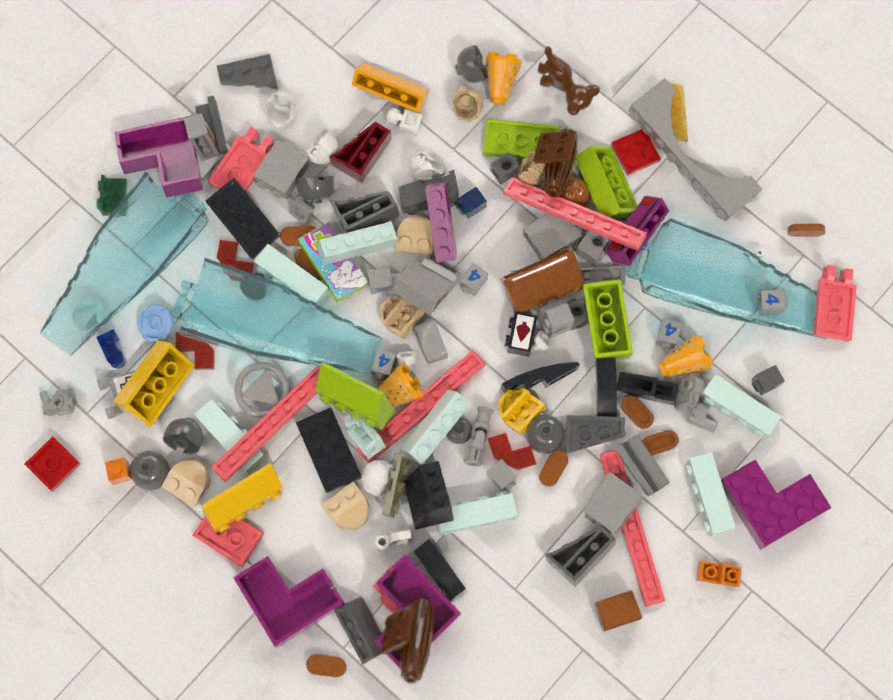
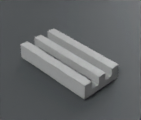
M427 255L421 263L452 282H455L460 274L459 271L445 263L436 262V258L431 255Z

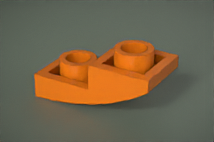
M701 560L698 562L696 581L739 587L742 567Z

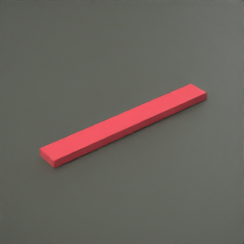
M513 177L503 190L505 196L637 251L647 236V233L562 197H550L544 190Z
M472 350L423 392L424 396L412 401L386 423L382 430L379 429L377 431L386 446L370 459L364 455L359 447L357 451L367 463L377 459L426 417L447 390L456 391L486 365L485 362Z
M322 362L211 467V470L224 482H227L318 394L316 385Z
M617 450L600 454L605 476L607 477L609 472H611L630 486L622 458ZM636 508L622 527V532L645 607L665 602V598Z

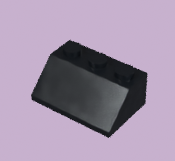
M439 461L420 465L404 481L415 530L454 521L452 506Z

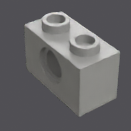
M588 230L577 247L576 255L595 265L597 261L601 262L606 255L604 250L612 240ZM599 240L602 245L597 246L592 241Z
M564 303L545 311L541 325L545 334H549L550 338L572 329L574 317L568 304Z

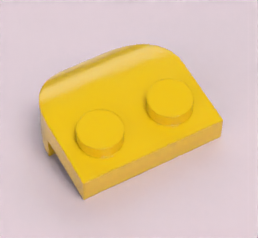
M524 388L514 391L510 389L498 401V413L503 422L520 436L527 430L530 422L535 417L540 416L546 409L544 403L532 396L529 390Z

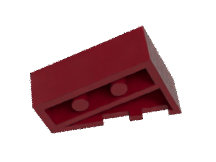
M374 122L359 133L354 140L346 143L341 150L329 156L330 164L362 183L392 140L391 130Z

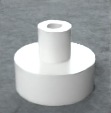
M761 246L751 248L748 253V261L754 266L763 265L768 258L766 249Z
M539 331L534 335L535 342L532 344V347L535 350L540 348L546 351L552 346L550 337L544 331Z
M404 351L396 355L397 364L402 365L406 363L411 370V364L416 362L415 352Z

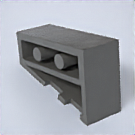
M451 170L449 175L440 178L438 175L432 176L433 180L422 183V180L399 186L403 214L408 213L412 215L422 210L429 211L425 187L431 183L447 182L450 207L458 204L459 190L455 171Z
M384 191L365 195L366 197L356 199L351 197L344 201L336 202L334 200L330 202L333 212L344 232L348 233L384 224L400 216L398 206L391 193Z
M599 526L569 544L567 543L561 548L546 554V561L576 587L616 545V539L602 526Z

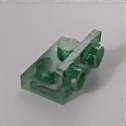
M101 175V181H98L100 198H97L96 201L97 209H99L103 216H125L127 179L107 178L106 175Z

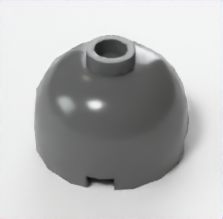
M477 45L463 49L458 55V64L455 65L457 74L462 75L464 80L471 83L487 79L486 65L482 63L481 59H483V56Z
M334 176L296 178L300 196L306 200H311V204L322 203V199L329 198L334 190Z
M544 414L535 417L526 430V440L531 449L540 454H549L559 449L564 441L565 432L563 425L552 415Z
M192 418L176 419L164 431L163 442L174 450L178 447L185 449L182 453L195 454L198 453L203 442L202 429Z
M145 451L134 457L129 471L135 485L152 491L162 486L170 472V467L163 455L154 451Z

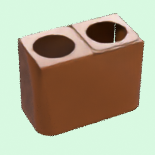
M632 590L595 603L603 632L643 618Z

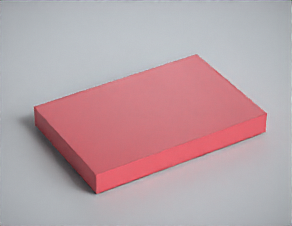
M204 517L192 536L243 568L264 533L244 520L240 522L236 520L230 524L231 527L222 533L220 531L215 533L206 517Z

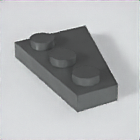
M270 54L217 65L221 85L240 87L247 85L255 86V88L271 87L272 89H278Z
M566 415V454L625 437V417Z

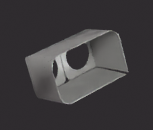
M435 319L415 326V332L427 364L448 358Z

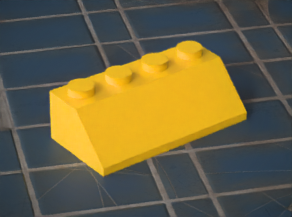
M157 340L116 396L113 403L126 414L151 428L195 365L171 343Z
M270 463L201 506L202 511L214 532L220 531L222 533L231 527L230 524L234 521L240 522L244 520L250 511H258L263 508L266 501L270 499L274 501L282 495L283 486Z

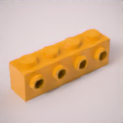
M364 62L356 68L351 84L415 112H419L425 106L430 89Z

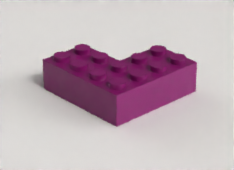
M188 116L115 131L119 163L124 175L159 167L161 185L166 198L203 190L197 152L189 140L184 119L188 118Z
M756 459L721 479L727 498L760 550L832 508L811 474L777 493Z
M404 554L392 565L394 570L391 572L388 569L376 581V584L400 609L411 605L418 598H424L433 603L434 628L432 643L461 615V612ZM385 629L374 639V642L380 648H382L381 640ZM395 649L387 653L386 655L401 670V649Z
M268 556L233 577L276 648L345 604L323 568L291 589L287 587Z

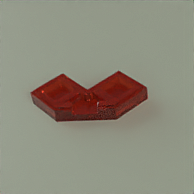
M220 240L216 258L231 279L242 281L247 275L253 274L254 263L236 260L239 243Z
M195 331L176 332L175 348L179 352H195V370H215V351Z
M506 433L487 439L494 459L498 461L503 459L508 466L517 471L536 465L531 446L512 451Z

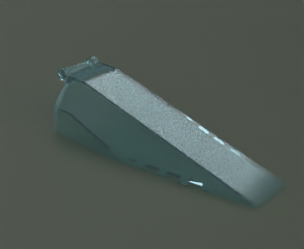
M145 172L97 231L86 251L84 259L77 266L76 273L69 280L68 287L57 301L56 307L49 315L40 334L72 356L157 278L198 237L209 223L207 214L204 213L207 210V205L203 202L199 203L188 194L166 198L164 191ZM176 197L181 198L195 208L194 212H191L174 199Z
M671 218L663 223L652 243L645 244L632 262L630 269L627 270V277L640 281L642 293L659 300L720 317L814 336L813 329L817 298L815 290L793 280L790 275L784 274L775 269V266L772 264H767L760 260V257L742 246ZM643 250H646L648 253L641 273L637 270ZM784 290V296H787L788 299L787 308H785L782 314L759 315L757 296L760 291Z
M207 258L204 259L197 284L185 280L181 283V292L174 310L171 311L174 319L184 321L180 327V335L255 356L321 366L324 362L336 369L371 374L372 365L382 338L347 319H343L329 309L327 310L317 305L314 301L300 296L299 293L280 283ZM189 290L195 291L187 314L182 313Z

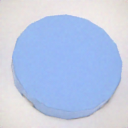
M150 305L139 316V333L149 342L165 341L170 337L174 329L172 312L167 307L161 305Z

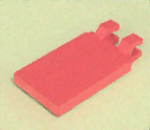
M251 126L244 137H237L209 178L208 183L220 189L232 178H235L247 192L255 180L254 173L275 144L273 139L266 136L260 146L254 144L259 133L258 130Z
M827 265V267H823L822 277L818 280L813 335L849 342L852 341L857 285L852 283L853 269L845 268V270H841L838 281L834 280L836 266Z

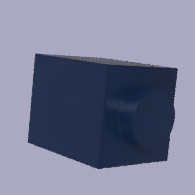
M475 187L458 198L457 209L462 216L465 214L467 219L486 208L487 200L479 189Z

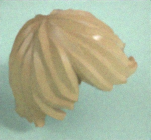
M461 86L458 87L452 98L453 112L458 117V120L470 122L479 118L484 105L481 95L477 92Z
M535 151L529 152L528 156L522 160L519 170L520 175L518 174L519 179L530 185H537L543 182L547 163H533Z

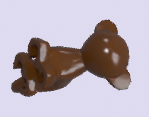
M547 46L545 48V55L548 60L544 64L540 62L538 66V73L543 74L540 79V85L543 87H550L552 85L565 92L568 113L577 115L580 110L590 106L593 97L599 94L600 87L593 84L588 86L576 85L573 81L572 69L569 64L554 55L551 47Z

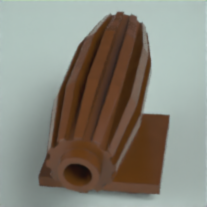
M570 128L561 129L560 132L540 133L533 158L534 164L547 163L544 191L553 198L560 197L563 194L571 178L577 155V132Z
M424 598L415 599L411 605L388 616L385 620V631L381 640V654L385 655L395 649H401V677L407 683L420 681L430 654L434 628L433 603Z

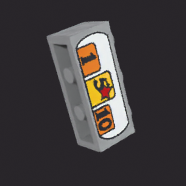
M192 114L185 118L184 122L189 140L201 160L204 161L220 156L215 136L203 114Z

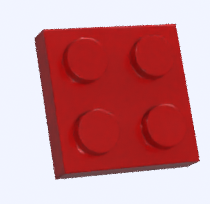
M642 129L611 142V146L627 176L654 165L661 160L649 135H646Z
M52 436L24 465L53 492L81 463Z

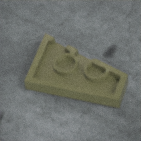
M398 454L394 455L393 460L397 461V464L390 474L392 487H389L387 490L382 514L393 518L399 511L400 502L398 501L400 494L403 495L406 487L404 480L411 470L410 461Z

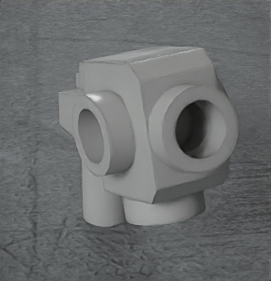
M688 373V377H684L678 389L680 394L684 395V401L675 405L677 412L689 406L693 408L697 406L699 396L703 394L704 380L700 378L698 373Z
M57 390L55 395H52V399H49L47 391L39 393L43 403L41 407L44 415H68L74 412V407H77L76 397L68 394L67 390Z

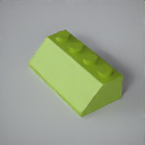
M589 146L576 156L577 167L583 175L598 213L617 221L629 217L638 204L613 148Z
M621 280L583 284L594 359L616 358V361L630 359L633 350Z
M324 362L321 364L316 385V391L320 396L319 399L327 405L329 403L334 405L342 413L344 411L348 412L355 420H363L371 428L376 427L382 430L395 412L385 393Z

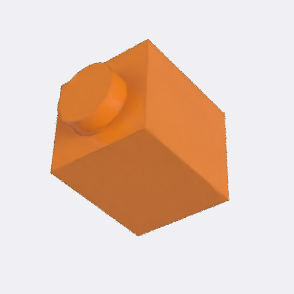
M124 457L105 462L110 483L116 485L132 480L129 471V461Z

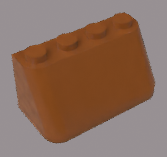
M571 248L564 249L499 278L514 313L520 312L525 314L530 312V308L535 306L540 308L547 305L548 300L553 298L559 300L565 297L564 293L572 291V293L583 289L582 285L585 284L576 256Z

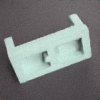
M353 418L347 422L346 427L349 428L347 433L368 459L386 447L374 428L367 426L363 420H355Z

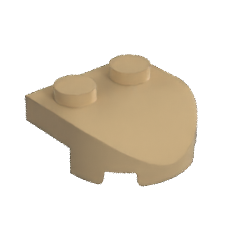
M412 215L404 219L397 231L395 250L432 256L434 244L430 220L422 215Z
M389 296L383 301L379 309L380 320L385 327L402 339L407 337L425 314L424 311L400 296Z
M184 460L171 468L161 487L194 508L197 506L204 491L209 488L208 469L198 460Z
M351 482L322 504V507L336 526L342 530H357L364 526L369 519L370 505L354 482Z

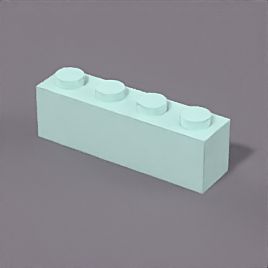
M387 222L319 240L317 250L322 264L326 265L392 248L396 243L397 236L392 222Z
M269 244L266 245L254 260L257 272L263 276L268 275L276 286L282 285L293 298L297 296L301 299L300 302L307 308L312 307L316 310L329 294L326 285Z
M716 374L700 396L706 405L716 407L723 416H730L736 420V424L743 428L747 427L754 436L760 439L769 437L781 418L780 415Z
M447 390L400 450L412 461L423 465L466 411L470 403L458 392Z
M211 399L194 416L229 451L247 431L245 429L241 431L237 427L239 422L232 415L228 417L224 413L226 409L219 401L215 403ZM263 448L242 466L248 474L266 458L263 454L265 452Z
M712 452L689 458L686 461L685 469L687 475H691L693 481L691 488L693 494H697L698 497L697 508L700 514L703 513L705 532H708L709 536H714L734 530L736 526Z
M507 491L496 494V497L492 498L481 496L474 502H469V500L459 501L458 505L452 506L454 521L438 524L440 535L515 520L518 515L513 493L508 494Z

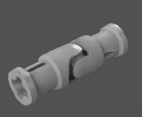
M484 406L477 407L478 415L471 431L472 441L468 443V456L464 460L465 464L475 467H481L480 459L482 451H485V442L490 430L489 422L491 414H494L493 409Z

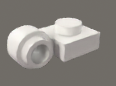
M391 108L387 112L385 119L386 123L391 126H396L400 122L399 129L417 134L423 115L409 110H405L404 114L401 115L400 110Z
M407 530L392 533L391 535L380 534L375 538V547L379 551H386L391 543H397V546L409 544L408 541L412 540L411 531ZM385 540L386 544L381 546L379 545V541Z

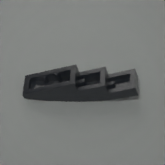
M578 362L540 367L503 382L501 389L505 393L522 385L524 389L528 390L541 382L547 388L577 371L580 364Z

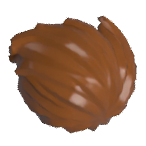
M571 177L560 197L587 207L589 198L588 187L581 178Z

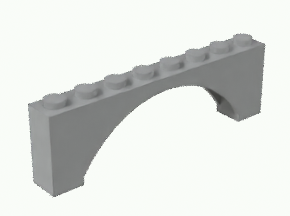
M664 78L630 106L629 114L634 121H637L642 126L643 132L651 136L656 147L665 152L667 159L678 167L679 173L690 181L692 188L700 192L705 203L711 205L715 210V214L726 222L763 189L751 175L748 178L741 179L717 176L701 169L684 154L675 139L671 124V103L677 91Z

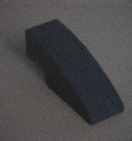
M616 358L596 359L595 392L597 416L617 417Z
M620 372L617 391L674 406L676 404L679 390L678 383L658 380L656 377Z
M430 539L413 551L450 601L466 589Z

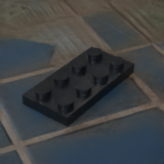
M232 178L205 201L251 259L260 254L267 244L271 245L281 236L235 178Z
M331 407L296 422L326 494L361 479L360 471Z

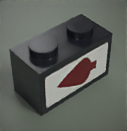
M515 312L514 317H510L508 328L511 329V335H506L504 345L508 347L507 353L530 357L538 316Z

